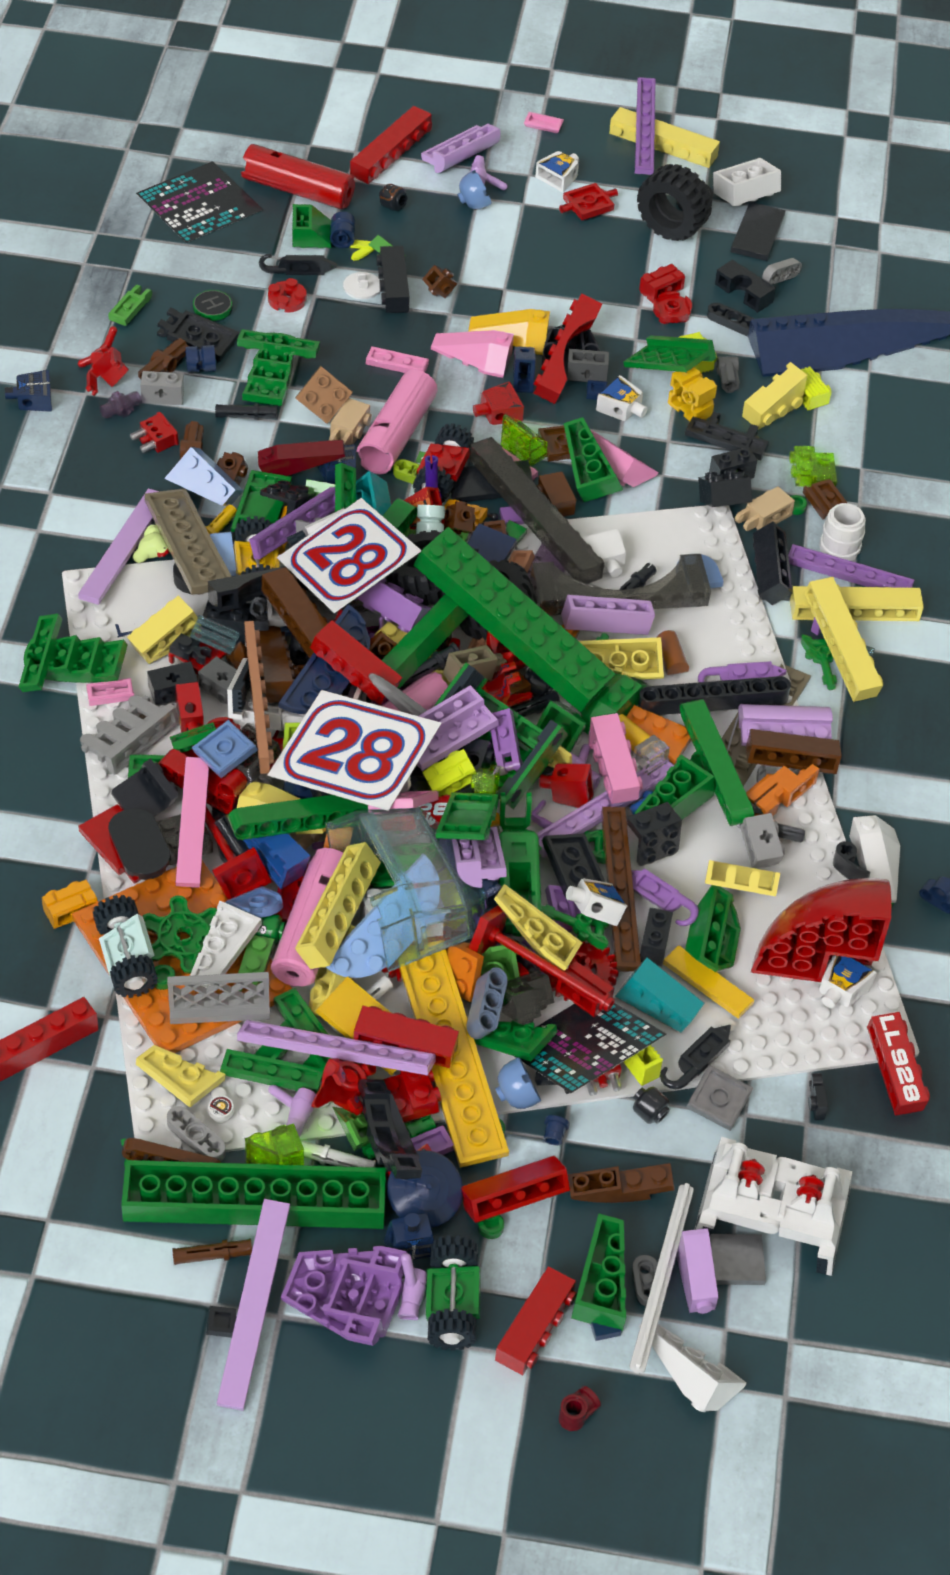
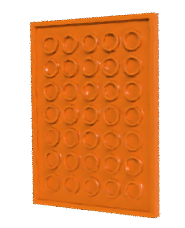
M203 860L200 888L176 886V866L165 871L159 877L145 880L109 897V899H113L115 895L118 898L121 895H125L126 898L129 896L132 900L134 899L140 916L152 913L159 917H165L171 912L169 902L176 895L183 896L187 900L188 909L196 914L202 913L208 908L217 909L219 901H228L221 889L222 887H220ZM96 902L72 913V919L109 975L99 938L103 935H100L99 931H97L93 917L94 907L99 906V902ZM147 931L151 944L155 943L158 939L157 935ZM186 932L177 934L180 940L190 937ZM246 947L226 974H236L239 972ZM165 956L159 961L153 962L154 967L158 965L172 967L175 971V976H190V974L183 972L180 967V960L176 957ZM271 958L266 972H269L270 1008L275 1006L274 997L292 989L290 985L280 981L272 973ZM227 983L226 985L232 987L236 983ZM176 985L175 987L182 989L186 986ZM154 987L149 989V992L146 994L142 992V996L137 997V994H134L133 998H129L128 995L123 997L153 1044L173 1053H177L241 1022L170 1024L168 989L160 990ZM243 988L242 993H246L249 990ZM218 989L214 992L217 994H221L224 991ZM193 990L189 994L195 996L198 992Z

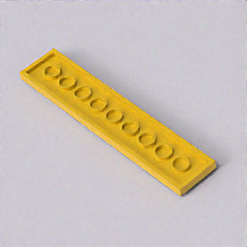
M442 937L407 944L396 956L414 1019H424L431 1024L450 1026L454 1030L459 1031L458 1044L450 1068L435 1064L432 1067L435 1080L434 1085L435 1087L438 1086L442 1101H440L454 1145L459 1167L509 1156V1149L474 1038L468 1034L466 1029L468 1019Z

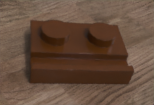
M830 479L814 483L810 487H803V494L822 520L825 519L834 506L847 503Z

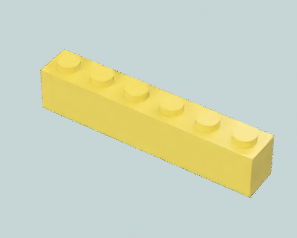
M620 107L611 118L609 134L636 142V112ZM655 119V150L710 168L718 157L720 141Z
M834 577L810 581L804 592L805 597L853 702L877 697L883 687V680L875 669L873 658L869 656L865 640L861 638L858 632L856 621L851 617L849 606L841 595L840 586L836 584Z
M793 586L792 588L793 594L790 597L792 620H814L815 616L804 594L807 586ZM840 587L841 595L848 604L851 617L855 621H920L923 611L920 588Z

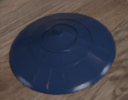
M416 1151L422 1168L421 1179H395L391 1171L387 1185L388 1198L393 1210L400 1218L405 1217L409 1213H416L417 1215L427 1214L431 1228L446 1223L458 1211L463 1198L461 1190L463 1183L459 1171L448 1158L434 1151Z

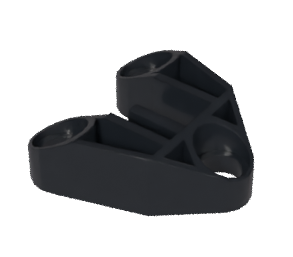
M565 325L550 329L543 348L542 365L545 359L551 357L548 355L552 344L557 345L558 340L555 338L560 328L564 330ZM590 329L573 337L565 347V351H568V354L569 349H576V344H579V350L600 351Z

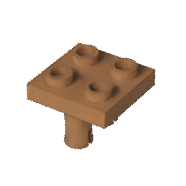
M320 366L295 399L328 424L353 392Z

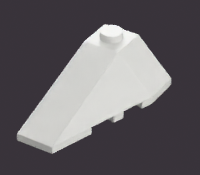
M876 815L853 817L849 837L857 848L856 857L861 868L870 871L869 878L889 880L891 903H896L900 843L895 829Z
M658 1324L652 1347L684 1396L692 1401L691 1405L701 1412L718 1411L745 1387L746 1382L721 1363H718L716 1366L703 1359L706 1355L699 1349L695 1350L688 1346L684 1347L683 1339Z

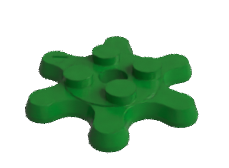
M176 895L170 899L169 906L171 912L167 916L159 917L155 914L147 913L142 917L147 931L155 933L158 937L157 941L151 944L154 956L150 959L153 962H157L165 956L176 957L180 960V967L183 972L191 974L217 909L208 908L202 913H193L188 909L187 900L183 896ZM186 932L190 937L180 940L177 934Z

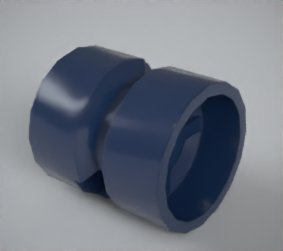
M337 212L331 218L330 241L338 248L350 247L355 241V218L348 212Z
M205 345L201 349H198L197 346L185 347L187 373L199 372L200 369H203L204 372L216 371L214 345Z

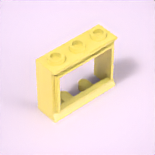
M709 860L705 884L776 896L780 873Z

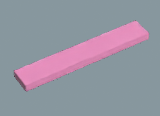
M186 757L176 886L200 888L209 766L201 758Z

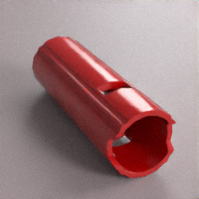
M251 144L243 156V159L246 161L245 171L241 172L243 179L341 210L350 204L353 197L355 180L352 174L256 144Z

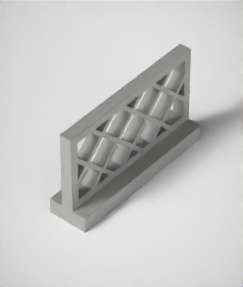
M269 972L167 977L170 1024L270 1019ZM263 981L262 983L258 984L257 986L254 985V984H252V982ZM227 983H236L232 987L226 985ZM202 984H210V986L207 987V988H205V987H203V986H201V985H202ZM176 985H184V986H186V987H184V988H182V989H179V988H177V987H175V986H176ZM246 988L249 991L242 993L239 990ZM220 989L224 992L217 994L214 991ZM193 990L198 992L195 996L189 993Z

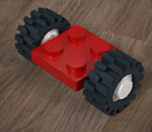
M451 423L450 426L446 424L441 428L435 443L429 445L417 469V476L413 482L414 493L425 488V457L430 455L432 463V455L438 457V489L441 493V501L444 503L447 500L454 485L452 483L458 480L475 444L474 437H471L472 433L466 432L467 428L461 429L459 424L455 427V423Z

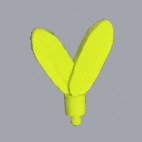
M355 240L349 248L359 250L352 254L351 260H360L373 252L374 249L368 245L371 241Z

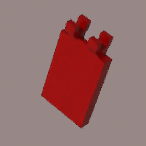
M116 804L78 827L82 836L118 875H121L125 870L112 843L108 829L112 817L123 811ZM128 875L134 884L142 880L138 876L133 875L132 877Z

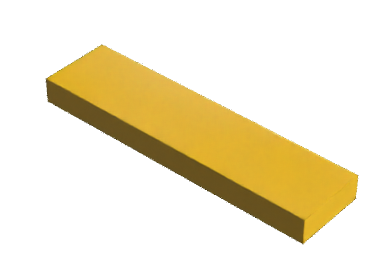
M679 945L663 960V965L738 1019L754 1004L753 998L717 972L697 961Z

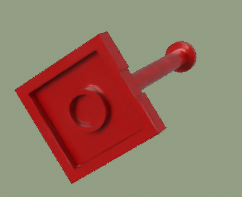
M206 806L205 823L227 859L226 863L212 870L227 900L272 883L254 847L236 857L218 827L214 824L215 820Z
M499 905L480 917L469 949L482 955L489 947L500 943L600 1004V1010L608 1012L612 1008L615 999L610 993L604 996L502 934L508 917Z

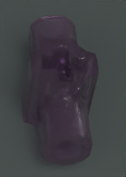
M119 391L114 392L108 399V403L100 406V412L104 418L115 414L123 418L128 417L134 410V406L142 403L141 396L137 391L127 395L119 393Z

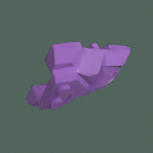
M375 1246L373 1251L358 1252L357 1248H349L348 1253L333 1254L332 1250L299 1252L281 1299L343 1338L373 1346L379 1341L380 1337L386 1335L402 1293L404 1271L401 1256L407 1252L384 1246Z

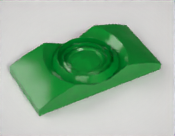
M251 470L231 526V532H235L236 525L240 523V520L244 519L247 521L246 517L249 516L251 519H254V516H258V519L264 517L265 521L267 519L270 521V524L280 520L286 503L260 495V490L268 485L278 483L280 480L289 481L291 485L292 477Z
M452 792L436 830V838L487 840L492 821H495L499 794Z

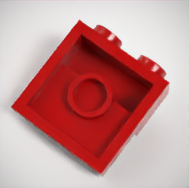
M432 1069L428 1075L400 1070L399 1075L384 1079L387 1088L392 1092L403 1122L439 1112L438 1102L442 1101L438 1086L433 1088L431 1082L435 1081Z

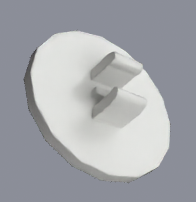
M368 272L352 273L345 278L343 289L346 294L356 299L374 298L380 293V279Z

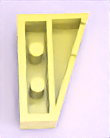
M792 362L786 365L787 370L780 376L776 374L772 377L774 381L766 388L762 386L744 402L742 417L749 423L759 426L758 430L766 425H770L776 419L784 417L788 412L802 405L807 374Z
M178 595L160 611L153 614L139 628L133 630L127 638L133 648L150 664L167 655L170 645L181 633L189 637L194 636L197 632L201 634V623L195 612Z

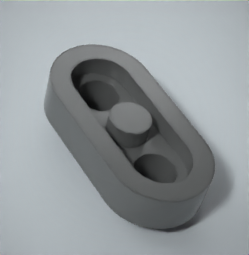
M649 1255L638 1256L632 1266L636 1298L644 1306H646L648 1301L645 1293H650L658 1264L656 1259ZM641 1270H647L649 1273L644 1274Z

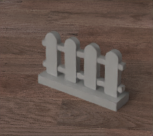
M139 695L131 696L128 700L130 706L128 710L123 708L115 709L112 713L113 722L100 721L96 725L98 734L95 736L84 734L80 737L82 751L85 753L91 751L98 756V760L102 763L106 760L108 771L116 775L129 764L130 755L142 754L179 723L175 706L168 703L166 706L161 705L158 707L151 703L150 698L146 695L143 698ZM138 712V713L143 714V715H145V716H147V717L144 718V719H141V718H139L138 716H136V715H134V714H136V713ZM123 725L130 729V731L125 732L118 727ZM107 738L114 743L109 745L102 740Z

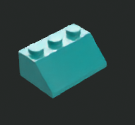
M368 471L356 481V501L362 498L383 516L391 506L387 482L371 471Z

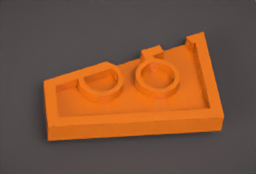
M634 705L626 716L657 741L654 750L659 754L663 753L673 765L677 763V758L680 754L684 753L691 741L685 726Z

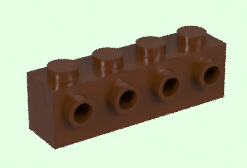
M750 729L746 743L747 763L776 767L785 766L800 770H806L811 764H814L819 768V772L837 774L842 757L839 740Z

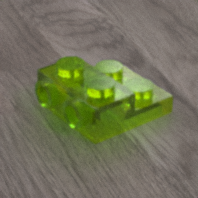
M794 446V450L790 451L789 463H793L791 466V478H794L795 486L810 487L814 483L830 479L836 487L837 476L834 453H816L815 446Z
M491 765L489 769L479 768L476 774H472L471 788H475L474 793L497 794L501 766Z

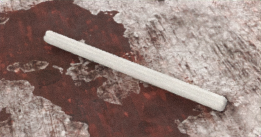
M688 1183L680 1185L676 1195L629 1366L630 1370L634 1371L635 1374L644 1373L646 1370L681 1234L694 1192L693 1187Z

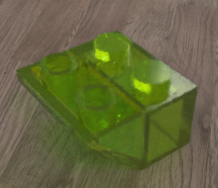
M505 414L502 421L501 447L521 461L529 460L530 466L546 458L548 442L520 420Z
M294 1123L287 1126L280 1125L274 1130L254 1133L250 1137L245 1138V1163L304 1165V1147Z

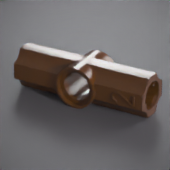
M179 338L163 351L160 349L156 350L150 362L138 371V377L142 378L143 371L172 373L177 366V362L186 356L185 347H188L186 341Z
M191 421L185 427L184 439H181L180 460L191 447L203 449L204 429L196 421Z

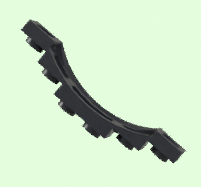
M360 1079L358 1089L364 1102L362 1112L368 1124L366 1134L378 1164H384L387 1171H392L395 1179H421L422 1168L418 1161L419 1155L415 1150L392 1092L387 1088L384 1079Z

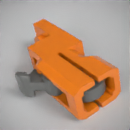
M811 764L806 770L802 769L796 775L783 766L774 774H766V766H760L756 776L758 783L746 792L755 813L754 816L771 813L773 817L777 813L778 805L781 803L786 807L790 806L816 784L819 768Z

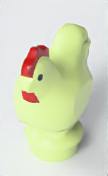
M150 525L146 528L144 537L139 542L138 549L133 553L135 562L141 563L148 558L164 557L169 553V549L157 525Z

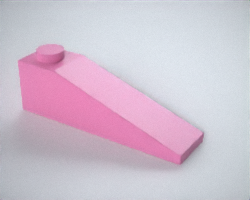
M496 330L438 333L434 337L431 350L451 359L457 358L462 360V364L475 366L483 374L503 378L512 354L514 334Z
M591 430L622 486L628 484L635 487L657 476V471Z

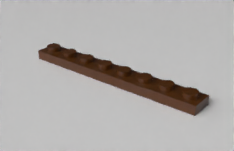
M602 807L601 819L607 883L613 884L627 905L618 925H611L615 962H617L616 970L634 972L641 964L626 811L625 807Z

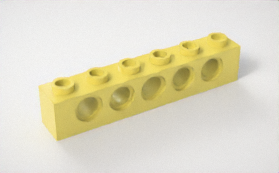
M366 842L346 847L295 947V950L310 969L327 967L333 962V958L381 863Z

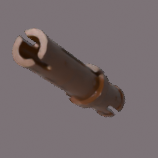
M251 1238L231 1242L225 1239L222 1240V1243L172 1248L174 1265L223 1258L224 1261H228L231 1257L251 1256Z

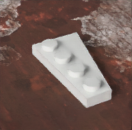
M219 901L216 915L212 918L208 935L205 936L201 953L198 954L190 976L226 974L262 925L261 918ZM202 984L201 986L207 988L210 984Z

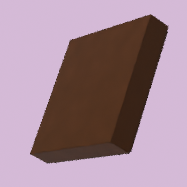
M564 425L538 428V435L548 462L571 459Z

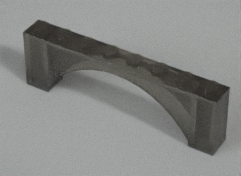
M701 554L680 555L678 564L662 579L644 587L627 590L603 589L582 583L563 573L554 566V562L532 563L530 575L538 599L537 605L549 616L561 615L567 595L651 601L653 609L708 606L711 595V588Z

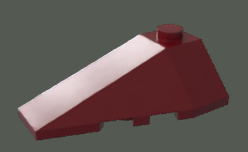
M330 440L275 445L258 451V466L262 472L289 476L345 457L344 441Z

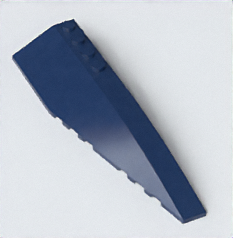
M870 309L751 319L748 339L763 377L775 376L776 374L781 375L787 370L786 365L790 362L800 370L809 366L815 372L839 370L845 368L847 364H860L861 360L869 358L871 361L877 359L878 355L884 354L888 356L912 349L920 343L922 345L930 344V340L938 338L940 341L946 339L950 335V312L920 309Z

